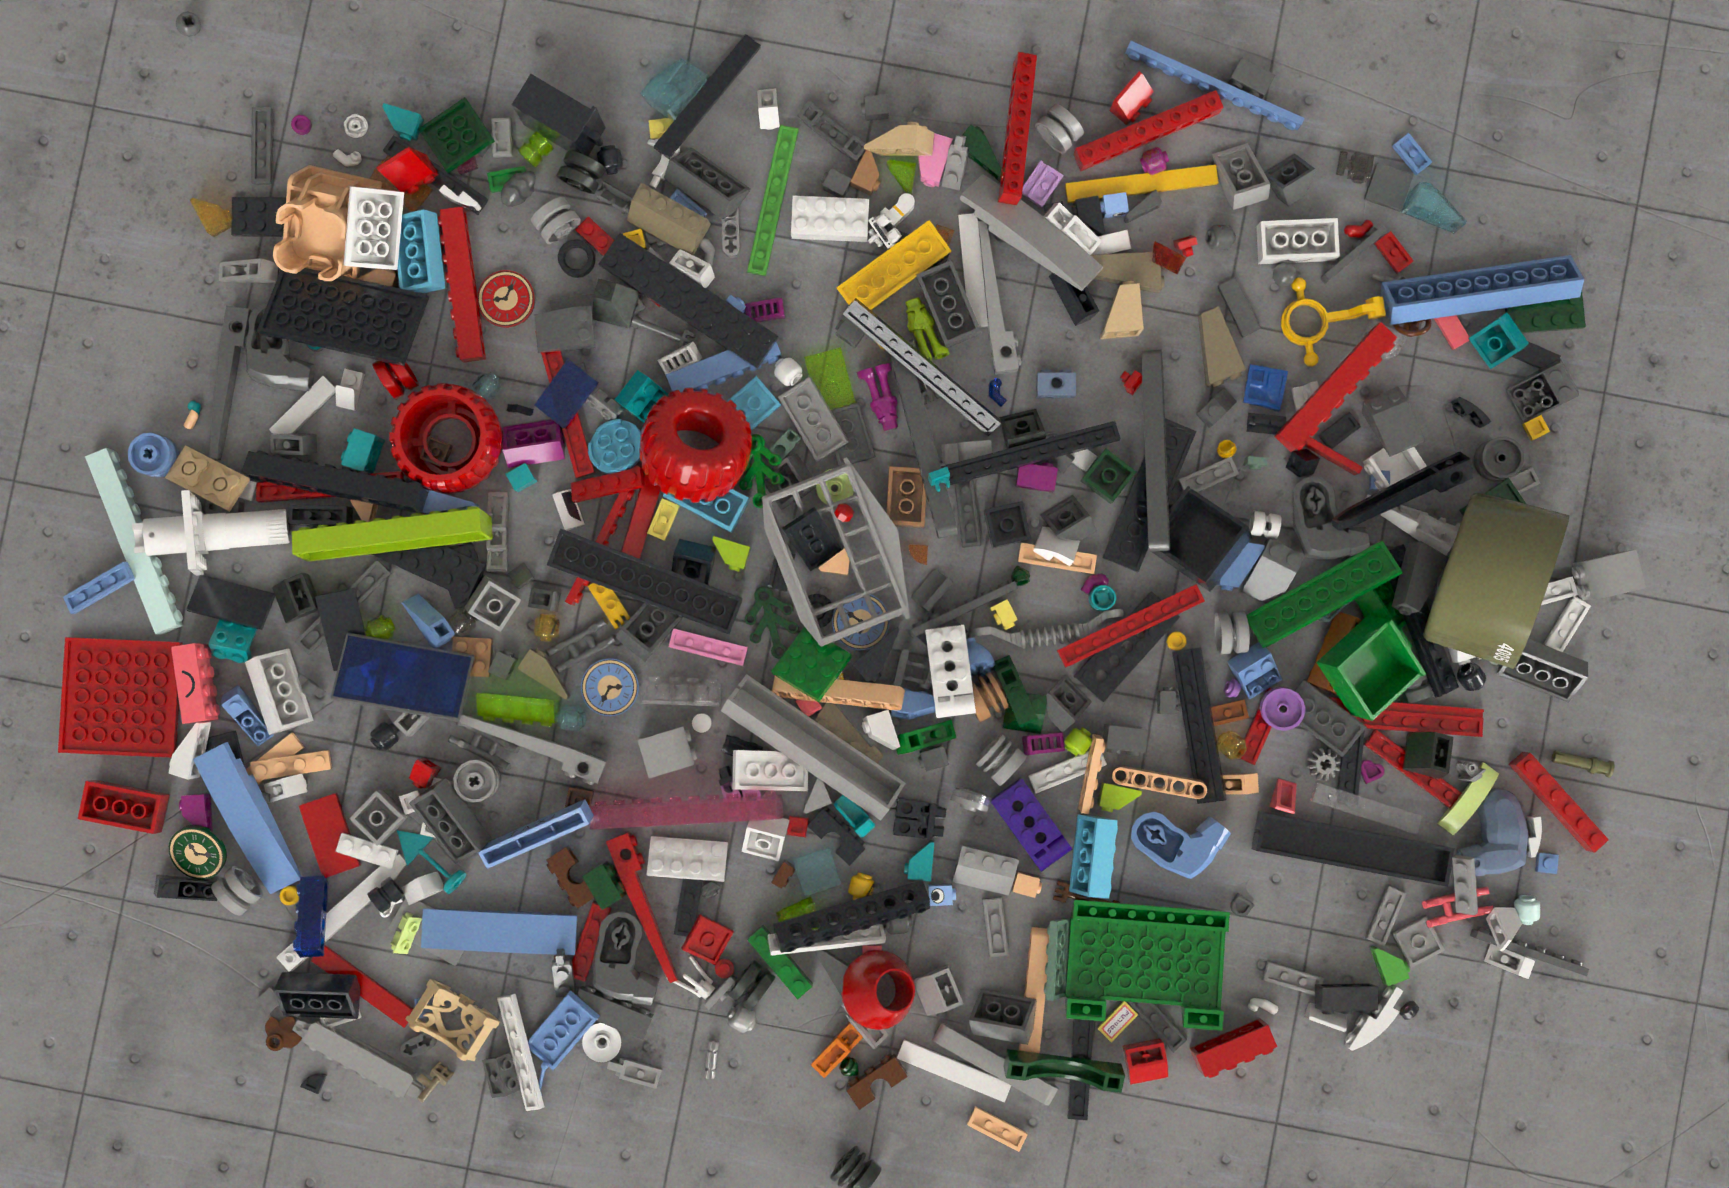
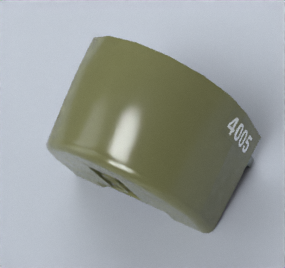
M1473 494L1467 504L1423 632L1424 638L1429 642L1488 660L1491 664H1500L1514 669L1528 641L1563 543L1570 515L1491 495Z

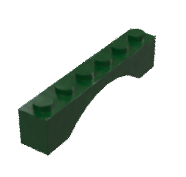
M1011 1049L1006 1051L1003 1066L1007 1079L1026 1081L1039 1077H1061L1084 1082L1102 1091L1122 1093L1125 1079L1121 1063Z

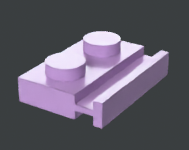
M1040 161L1024 184L1022 195L1040 208H1043L1064 175L1049 165L1044 164L1043 161Z

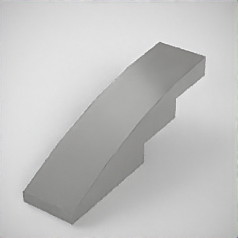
M488 492L487 514L492 517L493 539L487 540L486 544L488 551L486 569L488 572H507L508 492Z

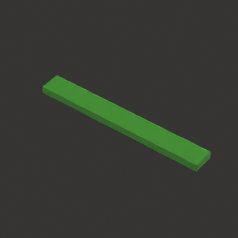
M784 125L779 127L747 273L766 277L798 136V128Z

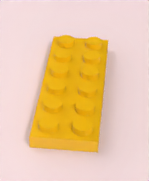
M928 220L836 288L848 305L857 298L872 310L914 280L917 274L926 271L952 251L931 221Z

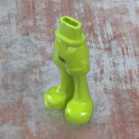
M919 297L906 301L907 327L909 332L914 334L919 351L930 361L932 360V355L923 335V331H925L932 347L934 359L938 360L947 357L950 354L949 349L939 343L933 329L935 321L933 316L926 310L925 304L921 303Z

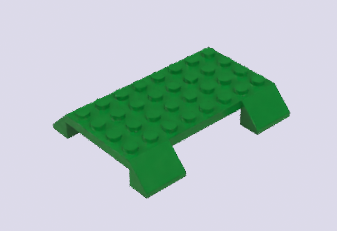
M1074 900L1070 917L1066 975V1018L1105 1021L1106 1000L1181 1006L1183 1028L1223 1031L1224 1011L1221 1009L1225 934L1229 932L1230 912Z

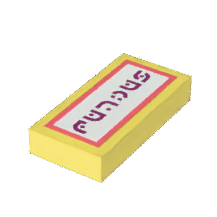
M1122 1001L1097 1029L1112 1043L1138 1014L1125 1001Z

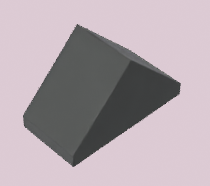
M531 588L528 607L558 612L561 593Z

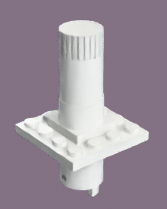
M190 490L181 491L183 516L143 519V523L132 524L135 537L134 553L146 552L147 556L187 553L188 570L196 576L204 575V570H207V561L202 554H209L208 551L287 544L290 542L286 509L203 514L201 502H199V499L197 500V497Z

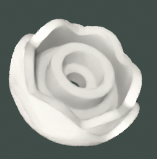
M352 114L344 121L345 132L350 137L360 138L366 134L368 123L363 116Z

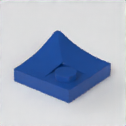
M1250 364L1243 403L1279 412L1288 371Z

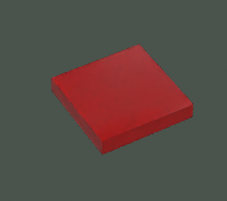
M699 914L681 948L696 957L716 965L734 931Z

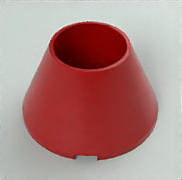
M869 951L854 959L843 976V992H841L842 1001L850 1017L861 1026L875 1030L887 1029L901 1022L909 1013L915 996L914 979L907 964L897 955L887 951ZM885 973H888L895 983L896 992L891 1004L884 1008L877 998L876 988L880 978Z

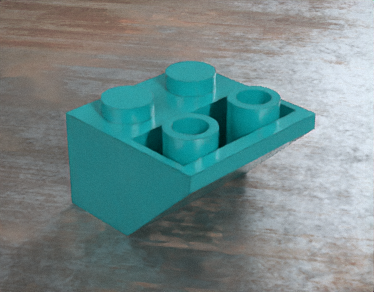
M637 370L614 400L645 423L651 408L656 405L661 397H668L669 394L652 379Z

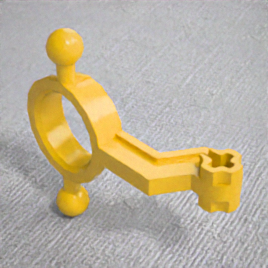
M1297 277L1291 284L1292 289L1296 292L1297 300L1290 303L1284 309L1281 316V329L1284 336L1290 342L1299 346H1305L1304 363L1309 367H1313L1319 361L1318 355L1313 350V344L1324 337L1328 329V323L1356 319L1367 314L1368 319L1385 317L1383 297H1372L1365 300L1366 304L1348 310L1327 313L1319 302L1305 299L1306 281L1301 277ZM1310 306L1320 314L1321 328L1316 335L1301 337L1291 329L1289 323L1290 314L1296 307Z

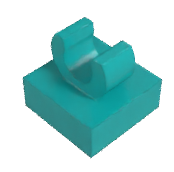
M948 467L929 473V483L931 486L935 485L937 492L940 491V483H945L947 489L950 488V472Z

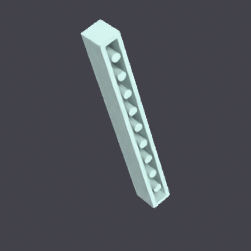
M105 448L85 456L126 562H128L135 577L134 582L155 634H165L182 627L183 616L175 606L176 599L174 594L169 591V581L162 573L160 559L156 555L147 556L146 552L134 553L135 537L132 524L143 522L140 517L141 510L133 500V490L127 485V475L120 467L118 453L112 449Z

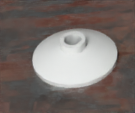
M602 1023L592 1025L583 1036L582 1045L584 1052L594 1061H610L618 1054L621 1048V1036L618 1030ZM600 1038H605L606 1044H601Z

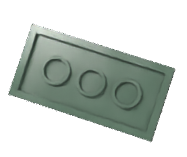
M1070 918L1051 920L1047 927L1049 943L1046 946V954L1048 955V963L1045 966L1047 982L1044 985L1046 1000L1054 1001L1065 997Z

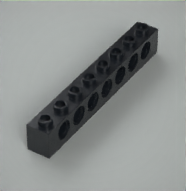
M923 880L774 923V934L780 952H792L803 946L809 947L817 942L829 941L840 935L846 936L854 931L866 930L877 924H886L891 920L903 919L914 913H923L930 909V898ZM911 900L912 902L906 903L904 901ZM874 911L875 913L869 914L867 912ZM837 922L838 924L831 925L830 923ZM795 933L800 934L799 936H793Z

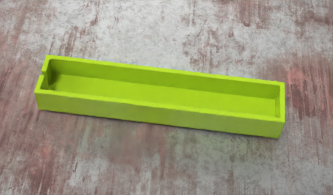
M477 506L467 507V510L449 509L448 512L444 513L431 511L428 515L414 513L410 517L392 516V519L388 520L375 518L371 522L357 520L354 521V524L336 523V526L331 527L328 525H318L315 529L301 527L299 531H291L292 554L299 558L301 557V559L307 562L493 539L492 517Z

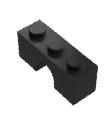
M823 808L807 826L820 839L830 832L839 834L842 844L835 853L850 866L865 850V842L858 835L854 837L849 832L851 828L844 822L840 824L835 819L837 815L832 810L828 809L826 811Z

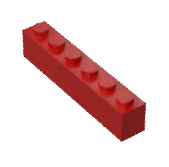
M1521 752L1508 764L1586 851L1595 853L1609 840L1530 752Z

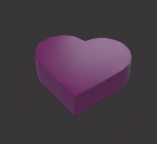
M1362 760L1361 776L1365 784L1377 780L1384 775L1385 770L1382 765L1374 764L1370 760Z

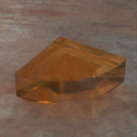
M909 545V552L912 558L920 564L927 565L928 546Z

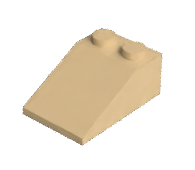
M907 122V125H899L865 144L864 149L880 156H932L934 132L928 130L926 126H919L917 122Z

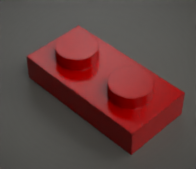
M1391 231L1374 243L1396 274L1414 262Z

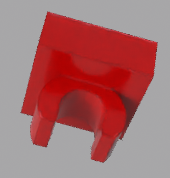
M1189 235L1173 240L1174 247L1179 250L1182 249L1183 256L1194 255L1191 246L1198 244L1195 236Z
M1135 370L1130 375L1124 371L1120 376L1121 381L1125 383L1126 392L1133 396L1142 384L1141 373Z

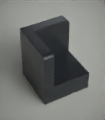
M1308 449L1292 451L1285 468L1298 477L1313 475L1320 458Z

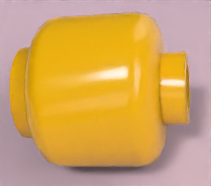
M858 872L857 875L851 877L848 893L853 896V900L872 895L875 881L872 880V876Z

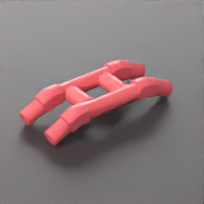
M1489 887L1476 888L1477 897L1490 894ZM1455 893L1430 898L1422 902V906L1425 909L1443 904L1445 915L1427 920L1426 924L1429 928L1470 917L1490 914L1494 909L1493 905L1478 907L1476 915L1453 913L1450 902L1455 901Z

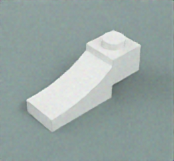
M1060 202L1054 203L1043 216L1089 255L1102 242L1076 215H1072Z

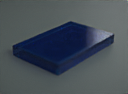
M567 359L537 400L535 406L562 428H566L599 382L571 360Z

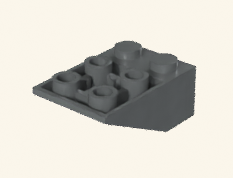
M1561 358L1506 389L1524 423L1579 396V390Z

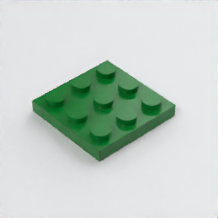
M804 626L771 672L802 693L820 702L851 660L852 655L832 642L820 646Z

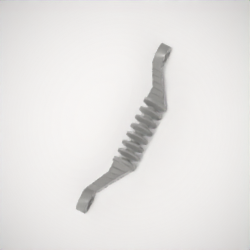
M1123 609L1104 611L1088 623H1074L1073 629L1070 628L1069 624H1066L1065 630H1063L1061 625L1058 626V631H1055L1054 627L1051 626L1050 632L1047 631L1046 627H1043L1042 633H1040L1038 628H1036L1035 634L1032 633L1031 629H1028L1027 635L1024 634L1023 630H1020L1018 633H1007L993 627L971 629L972 637L991 634L1022 649L1026 648V643H1029L1030 647L1033 648L1034 642L1037 643L1038 647H1041L1042 641L1048 646L1049 640L1052 641L1053 645H1056L1057 639L1063 644L1064 638H1067L1068 642L1071 643L1072 637L1077 641L1086 636L1105 619L1123 617L1124 611Z

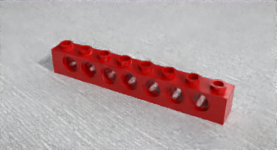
M1018 52L1013 62L998 202L1017 205L1022 197L1037 55Z
M1215 90L1077 147L1073 155L1080 171H1084L1220 114L1224 107Z

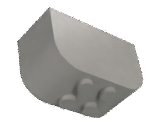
M1637 550L1616 552L1572 563V574L1578 584L1577 593L1582 600H1595L1646 588Z
M680 727L638 740L648 778L694 765V760H697L694 748L690 749L688 741H692L688 729L684 730V727Z

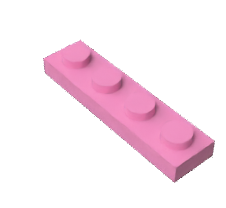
M673 629L669 643L670 648L741 666L744 665L748 647Z

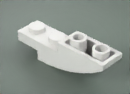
M1394 985L1388 986L1382 994V1000L1378 1003V1010H1372V1016L1364 1013L1363 1016L1360 1015L1355 1022L1356 1027L1353 1032L1348 1033L1344 1045L1352 1051L1370 1043L1385 1031L1399 1014V1011L1393 1007L1403 991Z

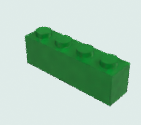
M763 924L747 940L798 1000L813 987V983L789 954H770L768 934L771 933Z

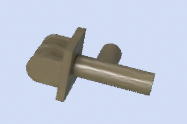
M439 1061L431 1070L429 1075L433 1078L432 1080L423 1074L418 1077L417 1080L425 1086V1089L417 1097L420 1102L423 1103L439 1083L445 1086L454 1075L453 1071L447 1070V1066L441 1065L442 1062Z

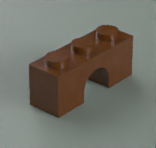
M569 845L546 860L548 862L546 864L547 868L552 874L555 873L559 879L557 880L559 887L562 890H566L569 895L567 898L573 907L576 906L578 909L594 898L585 881L575 882L570 877L571 867L579 861Z
M887 1054L880 1059V1064L875 1067L873 1065L864 1070V1075L859 1078L856 1076L848 1081L846 1091L860 1110L876 1099L875 1093L871 1089L873 1081L884 1079L892 1088L907 1078L908 1075L896 1055L890 1056Z

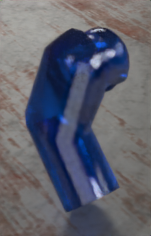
M995 378L988 385V394L995 403L1002 407L1007 400L1000 394L1001 380Z

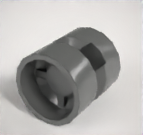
M1426 675L1420 676L1407 688L1405 694L1409 703L1418 702L1433 696L1430 685L1426 684L1428 680Z

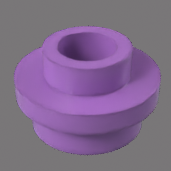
M1236 679L1226 682L1224 686L1226 697L1235 698L1239 694L1241 684Z

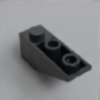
M156 875L154 895L157 898L217 901L211 889L215 881Z

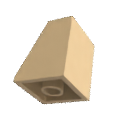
M1126 281L1122 283L1123 285L1119 286L1111 303L1100 339L1139 336L1143 331L1140 283L1134 284V281Z

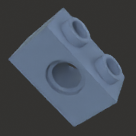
M1045 369L1041 370V373H1037L1036 398H1075L1076 373H1071L1069 369L1060 370V373H1052V370ZM1051 380H1059L1061 387L1054 388L1051 385Z

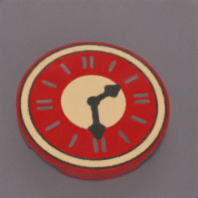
M502 270L489 275L482 282L478 290L477 303L481 314L487 321L501 328L517 326L522 322L524 323L530 317L535 306V295L531 284L524 276L514 271Z

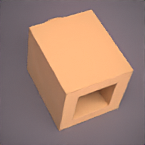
M1016 871L1011 889L1012 892L1033 898L1036 897V893L1040 894L1042 883L1039 877Z

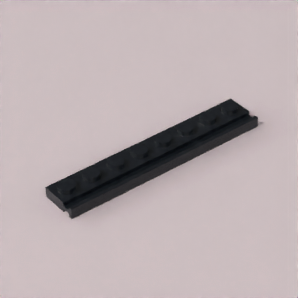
M1404 544L1389 550L1400 569L1406 551ZM1399 576L1390 580L1394 593ZM1425 601L1419 612L1411 613L1410 615L1403 614L1434 697L1437 698L1459 688L1444 646L1429 642L1423 636L1430 614Z
M1201 647L1174 651L1172 654L1193 779L1201 780L1207 786L1205 797L1197 799V804L1225 801L1226 794ZM1195 785L1196 794H1201L1204 790L1203 786Z

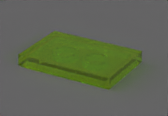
M841 347L804 357L808 374L813 379L830 410L856 403Z

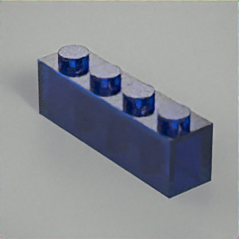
M324 875L301 877L300 884L297 885L299 902L296 903V913L298 914V920L294 923V930L297 934L296 939L293 940V950L300 958L324 956L329 884Z

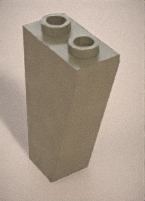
M1160 251L1091 255L1103 266V269L1094 278L1096 280L1117 285H1123L1122 283L1126 281H1134V284L1140 283V290L1151 293H1160L1165 285L1164 276H1161L1163 257H1160Z
M1219 306L1201 313L1198 316L1205 382L1207 387L1213 385L1215 388L1224 384L1223 380L1230 378L1234 380L1241 377V373L1246 369Z

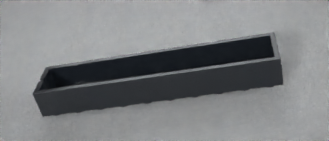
M1258 811L1255 828L1259 829L1258 833L1254 832L1252 850L1448 887L1455 848Z

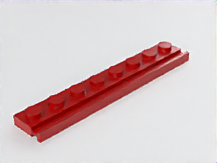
M1329 697V699L1348 712L1340 698ZM1392 702L1373 721L1353 716L1363 723L1366 728L1437 732L1448 735L1483 737L1484 709Z

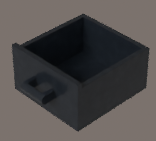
M533 74L529 75L512 103V107L524 126L567 151H575L586 156L590 155L595 145H603L601 135L606 127L596 107L592 106L590 109Z
M1187 486L1173 506L1169 504L1170 550L1152 553L1211 592L1251 540L1252 535L1246 524L1194 491L1190 486Z

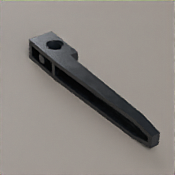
M1459 451L1437 461L1345 509L1331 519L1332 526L1337 530L1349 528L1434 489L1442 493L1459 484H1463L1473 478L1472 459Z

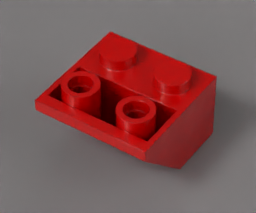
M1160 1038L1122 1046L1130 1085L1168 1077V1062L1164 1042Z

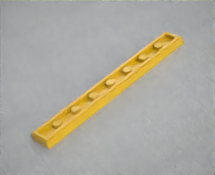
M1216 165L1162 171L1154 175L1144 173L1065 183L1067 203H1074L1076 199L1098 196L1099 199H1102L1103 195L1125 192L1127 196L1148 194L1155 189L1157 192L1212 186L1218 184Z

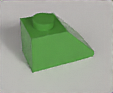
M1375 946L1369 947L1383 984L1391 986L1410 978L1408 975L1410 969L1406 961Z

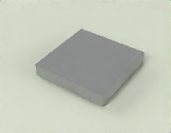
M1426 915L1391 933L1410 968L1445 951L1434 928L1427 926L1426 922L1429 919Z

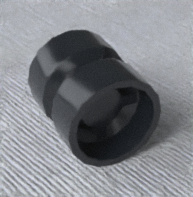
M388 877L381 883V888L376 887L367 893L371 902L381 913H384L391 907V902L397 903L405 897L402 890L391 877Z

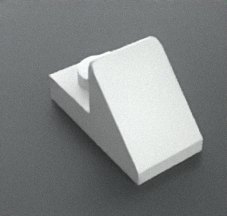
M344 369L340 386L336 385L337 407L356 411L365 376L364 373Z

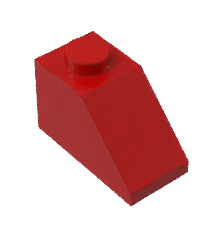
M427 758L417 759L409 779L419 789L429 788L433 778L438 775L442 768Z

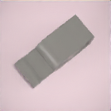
M991 440L942 444V464L956 463L992 453Z

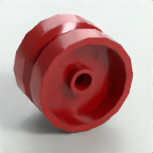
M379 360L372 364L381 383L394 399L404 395L403 385L408 390H413L419 386V382L407 362L405 366L388 364Z

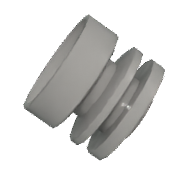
M1003 734L992 740L984 748L975 763L980 767L987 762L983 768L984 772L991 768L995 769L991 778L999 786L1004 784L1014 774L1027 757L1018 748L1009 752L1008 749L1012 744L1011 741L1002 746L1001 744L1006 739Z

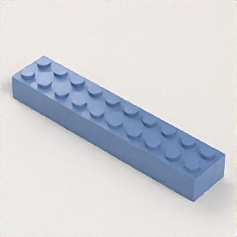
M1567 255L1382 282L1380 297H1383L1385 313L1390 325L1577 298L1581 295L1584 278L1572 256Z

